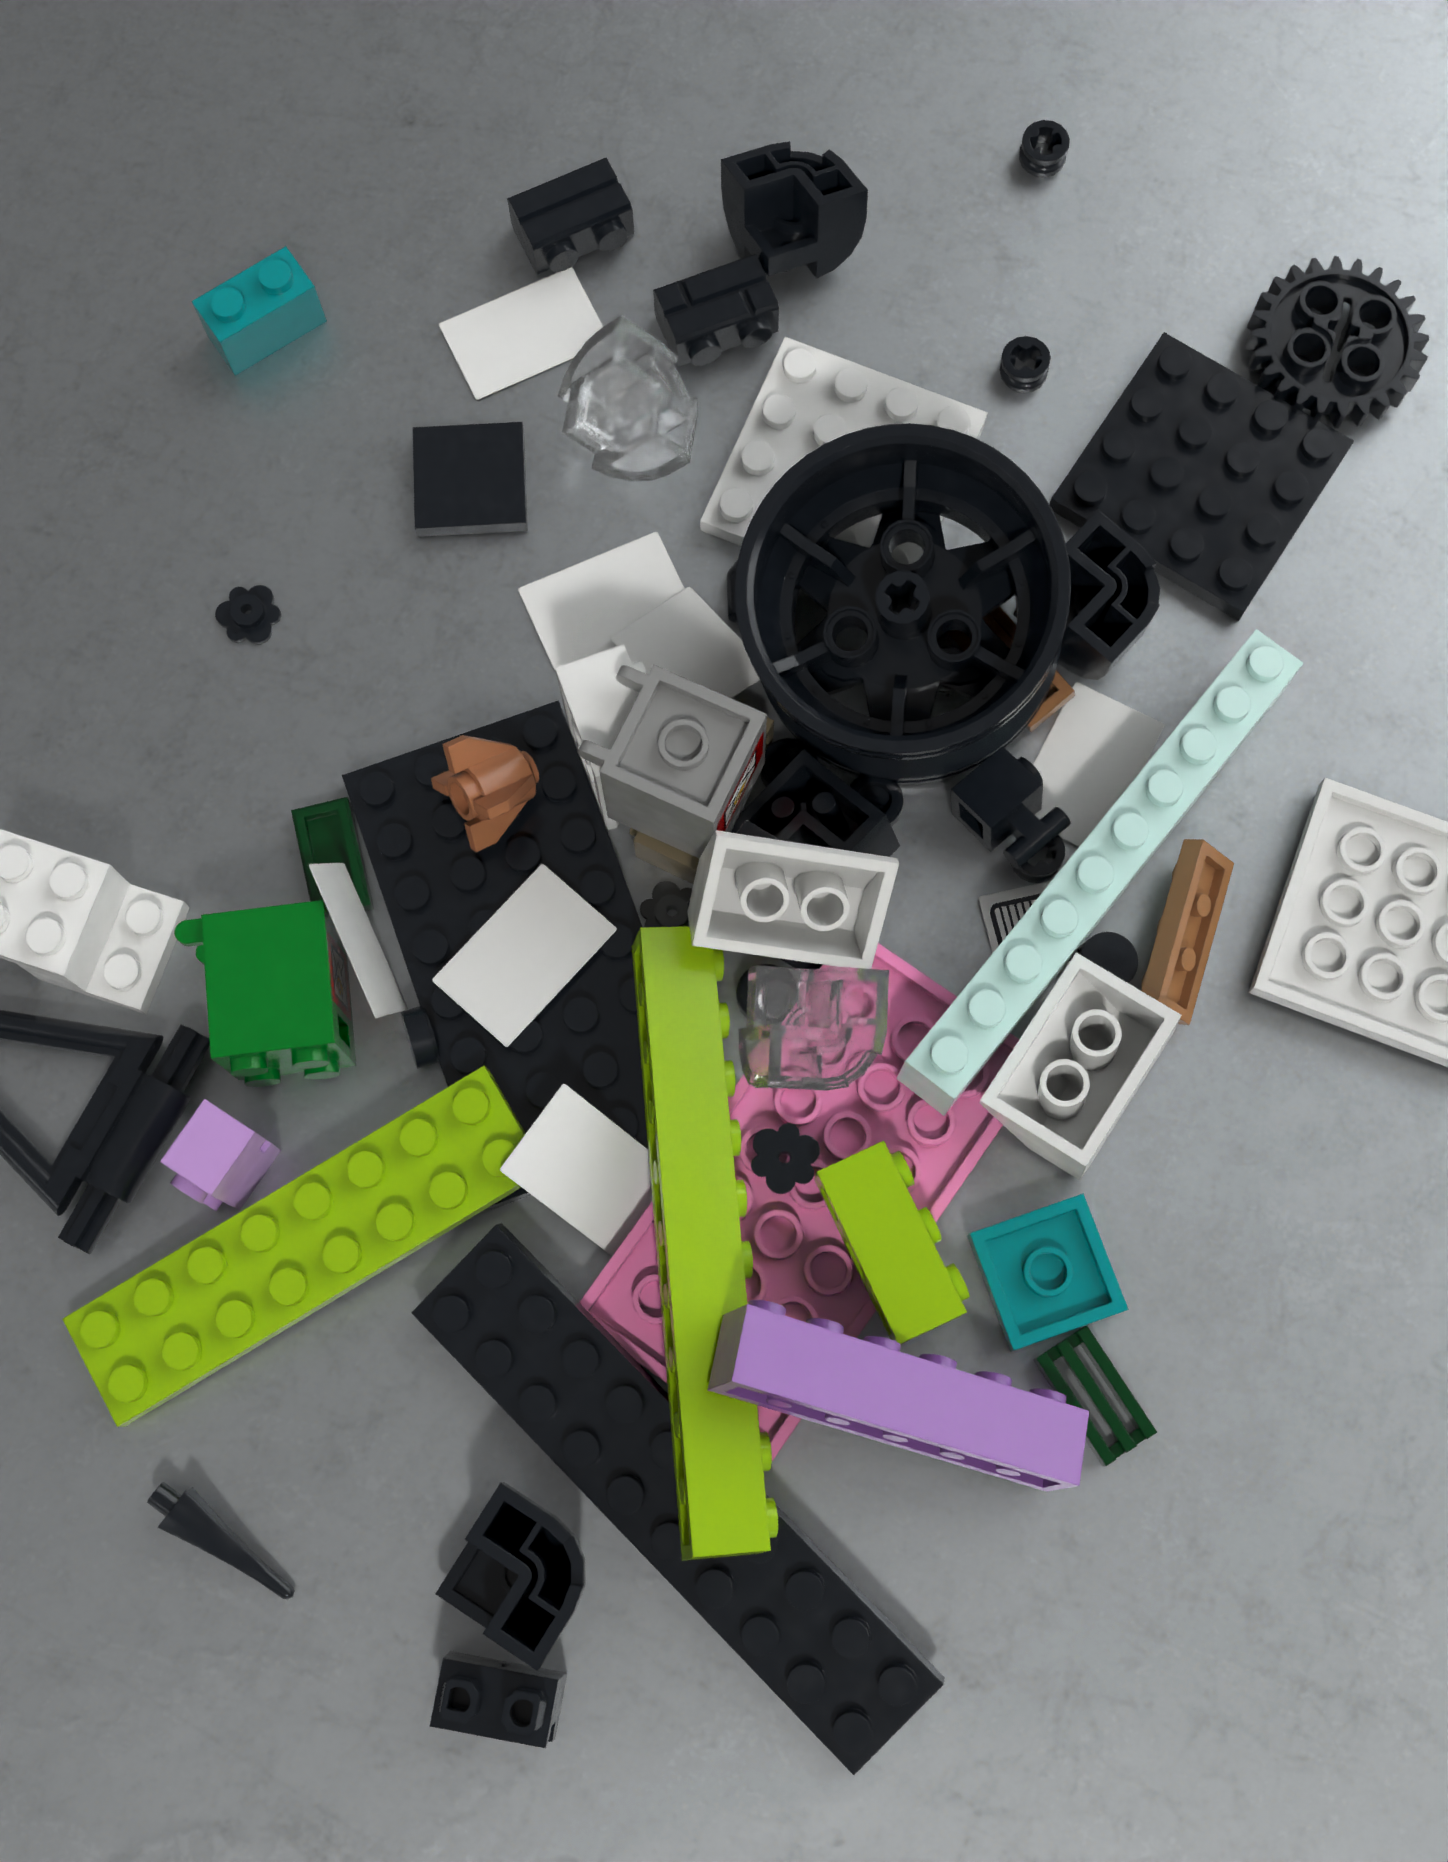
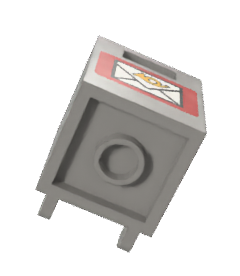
M622 665L615 677L616 680L622 685L639 692L611 750L591 741L583 740L577 753L585 760L601 766L599 773L608 818L700 858L716 830L732 831L765 764L767 714L657 665H653L649 675L632 667Z

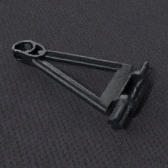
M0 1010V1040L114 1057L113 1062L53 1164L41 1154L0 1110V1155L57 1216L62 1215L66 1211L82 1182L88 1183L87 1188L58 1238L73 1247L91 1254L121 1200L131 1205L191 1100V1097L183 1092L210 1047L209 1038L181 1024L150 1076L146 1074V1071L162 1045V1035Z

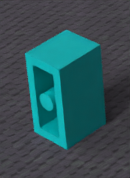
M286 246L192 301L207 336L235 376L327 322L315 286Z

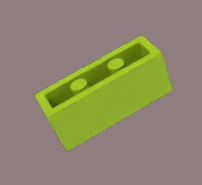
M882 1141L816 1172L815 1183L889 1339L902 1345L967 1313L962 1303L963 1300L970 1298L967 1286L954 1263L945 1267L934 1245L942 1241L940 1231L927 1207L917 1209L907 1189L914 1185L915 1182L910 1168L900 1151L890 1154L885 1141Z

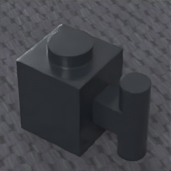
M1003 746L951 789L952 815L990 852L1011 834L1017 839L1003 851L1007 861L1016 869L1024 865L1071 824L1065 812L1058 807H1054L1040 820L1035 816L1042 809L1043 779L1030 761L1024 757L1016 759Z

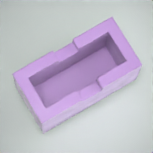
M204 1099L160 1162L177 1173L170 1184L201 1204H206L215 1211H217L222 1202L240 1210L281 1150Z

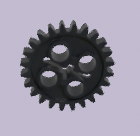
M1334 256L1327 270L1323 269L1316 258H1312L1305 273L1299 267L1293 265L1290 267L1285 280L1277 276L1273 279L1268 292L1261 293L1254 308L1255 310L1247 324V328L1251 332L1246 340L1245 348L1254 351L1248 364L1249 369H1265L1257 383L1259 387L1264 388L1275 385L1277 391L1273 398L1275 400H1285L1287 398L1293 402L1292 412L1297 413L1300 410L1302 411L1303 408L1311 410L1310 416L1317 422L1323 414L1330 415L1333 427L1339 429L1348 414L1354 424L1359 427L1362 426L1369 412L1379 420L1384 416L1390 405L1397 408L1401 404L1406 394L1411 392L1420 377L1419 372L1427 361L1428 356L1422 353V350L1429 341V335L1418 332L1426 319L1425 315L1408 314L1416 298L1414 296H1407L1399 299L1395 295L1402 283L1399 279L1385 286L1380 283L1383 273L1381 267H1378L1367 276L1362 274V260L1357 259L1350 270H1343L1339 256ZM1343 302H1346L1350 305L1347 322L1342 329L1338 341L1337 351L1339 354L1331 368L1330 382H1326L1323 380V373L1335 342L1336 332H1334V329L1341 318ZM1310 309H1315L1319 311L1321 314H1316L1312 312ZM1363 322L1372 325L1375 329L1366 326ZM1296 355L1307 357L1311 362H1305ZM1350 369L1360 371L1364 376L1356 375Z

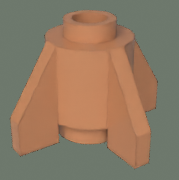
M462 735L442 744L449 770L432 777L431 782L433 789L446 796H450L457 812L463 819L468 821L464 823L469 844L473 851L478 852L496 844L527 801L534 798L536 783L539 781V772L533 758L526 751L520 752L517 747L508 743Z

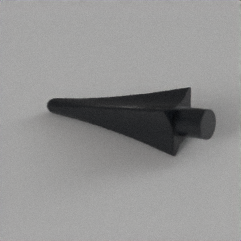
M162 1482L150 1496L147 1503L165 1516L157 1528L235 1567L282 1599L289 1600L293 1597L295 1592L293 1587L250 1550L219 1518L193 1487L188 1492L185 1490L181 1495L165 1482Z

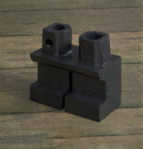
M449 1651L442 1661L430 1727L546 1748L548 1741L553 1742L556 1737L567 1673L540 1668L537 1671L531 1666L511 1663L505 1668V1661Z

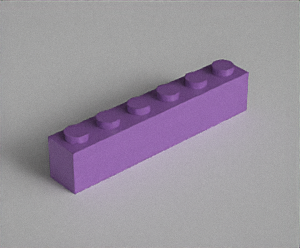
M750 1300L748 1304L723 1315L708 1391L1042 1491L1050 1492L1080 1485L1089 1411L1066 1404L1067 1397L1060 1392L1040 1388L1030 1389L1029 1392L1012 1387V1379L1003 1374L979 1371L973 1375L957 1370V1362L946 1356L922 1354L916 1357L900 1352L901 1344L888 1338L866 1336L861 1340L843 1334L844 1327L831 1320L821 1318H809L806 1322L785 1316V1307L770 1301Z

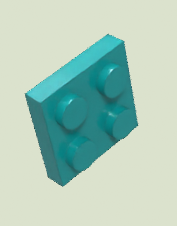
M1084 1193L967 1235L1010 1352L1129 1310Z

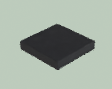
M523 422L413 427L414 517L417 537L528 531Z

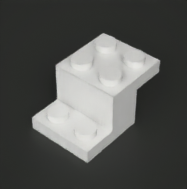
M0 829V958L18 964L40 980L147 1015L177 941L174 934L175 928L181 921L185 920L190 907L184 901L130 884L110 864Z

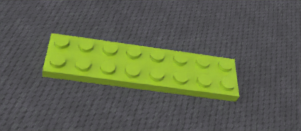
M485 1066L480 1067L64 1317L62 1320L116 1426L125 1427L520 1189L521 1186L502 1173L500 1168L526 1133L490 1070Z

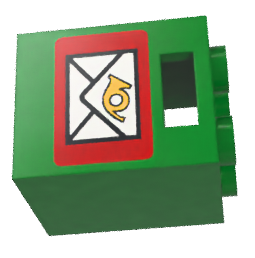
M324 900L204 914L199 919L184 920L176 926L174 931L176 939L184 946H197L196 957L205 966L211 1059L238 1080H244L245 1086L263 1087L276 1085L281 1082V1075L304 1072V1078L328 1079L339 1076L341 1074L340 1068L356 1066L347 953Z

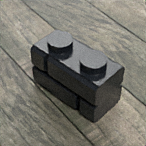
M607 158L507 198L513 230L523 249H525L526 255L537 275L550 269L554 272L565 271L571 268L578 261L579 257L597 249L602 251L617 249L624 244L628 236L634 234L631 203L621 184L618 183L617 176Z
M757 254L653 290L656 320L667 341L674 362L678 367L691 362L695 366L710 364L720 357L722 351L739 345H743L745 348L758 347L767 342L772 334L778 332L779 329L778 301L770 283L766 280V274Z

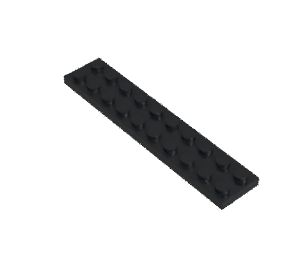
M502 1223L495 1225L411 1312L853 1775L944 1685L945 1677L777 1505L778 1534L776 1538H770L771 1551L751 1555L682 1561L668 1393Z

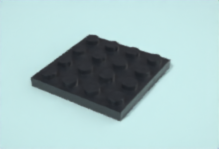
M1164 332L1051 498L1049 505L1053 512L1080 528L1097 510H1100L1144 547L1156 562L1154 567L1156 573L1239 621L1349 451L1354 440L1321 421H1314L1312 416L1301 410L1297 413L1292 412L1293 405L1282 399L1275 400L1272 393Z

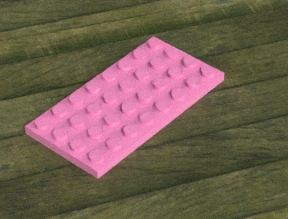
M879 943L871 972L822 965L735 1085L734 1096L728 1097L730 1120L737 1119L741 1130V1152L739 1156H733L736 1180L744 1181L747 1192V1212L745 1217H739L741 1241L750 1242L753 1254V1274L750 1279H745L747 1303L750 1300L774 1302L786 1308L785 1316L804 1322L809 1318L831 1320L844 1327L843 1334L855 1338L859 1336L876 1309L815 1183L816 1172L879 1142L885 1141L890 1154L900 1151L910 1168L915 1184L907 1189L917 1209L927 1207L935 1222H937L1003 1126L979 1102L1019 1041L1017 1037L1010 1033L945 1116H943L896 1078L905 1060L957 996ZM791 1123L799 1129V1136L808 1135L818 1142L820 1153L817 1160L811 1164L814 1176L809 1183L799 1184L796 1182L790 1192L776 1194L768 1188L766 1177L756 1176L751 1169L752 1160L757 1156L753 1148V1140L755 1135L763 1129H773L778 1132L783 1124ZM781 1154L779 1160L782 1163H788L790 1157L787 1154ZM651 1202L579 1303L640 1365L667 1384L653 1202ZM757 1406L760 1432L766 1431L769 1435L773 1461L802 1418Z

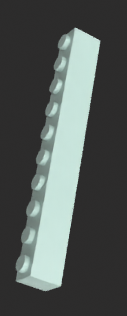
M1256 629L905 1060L896 1078L945 1116L1284 692L1303 665L1302 661Z

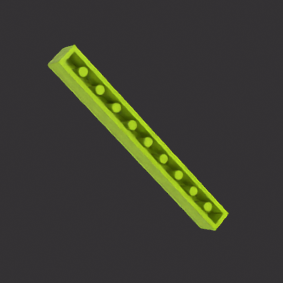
M689 926L642 927L639 929L632 945L682 1561L759 1554L771 1551L770 1538H776L778 1534L777 1507L773 1497L766 1498L763 1472L770 1471L772 1451L770 1438L766 1431L760 1432L758 1405L708 1391L723 1315L748 1304L745 1279H750L753 1274L751 1244L749 1241H741L739 1217H745L747 1212L746 1186L743 1180H736L733 1157L739 1156L741 1152V1130L737 1119L730 1120L728 1097H733L735 1093V1069L731 1060L724 1061L722 1039L729 1036L730 1016L727 1003H719L717 981L723 980L724 955L723 950L692 946Z

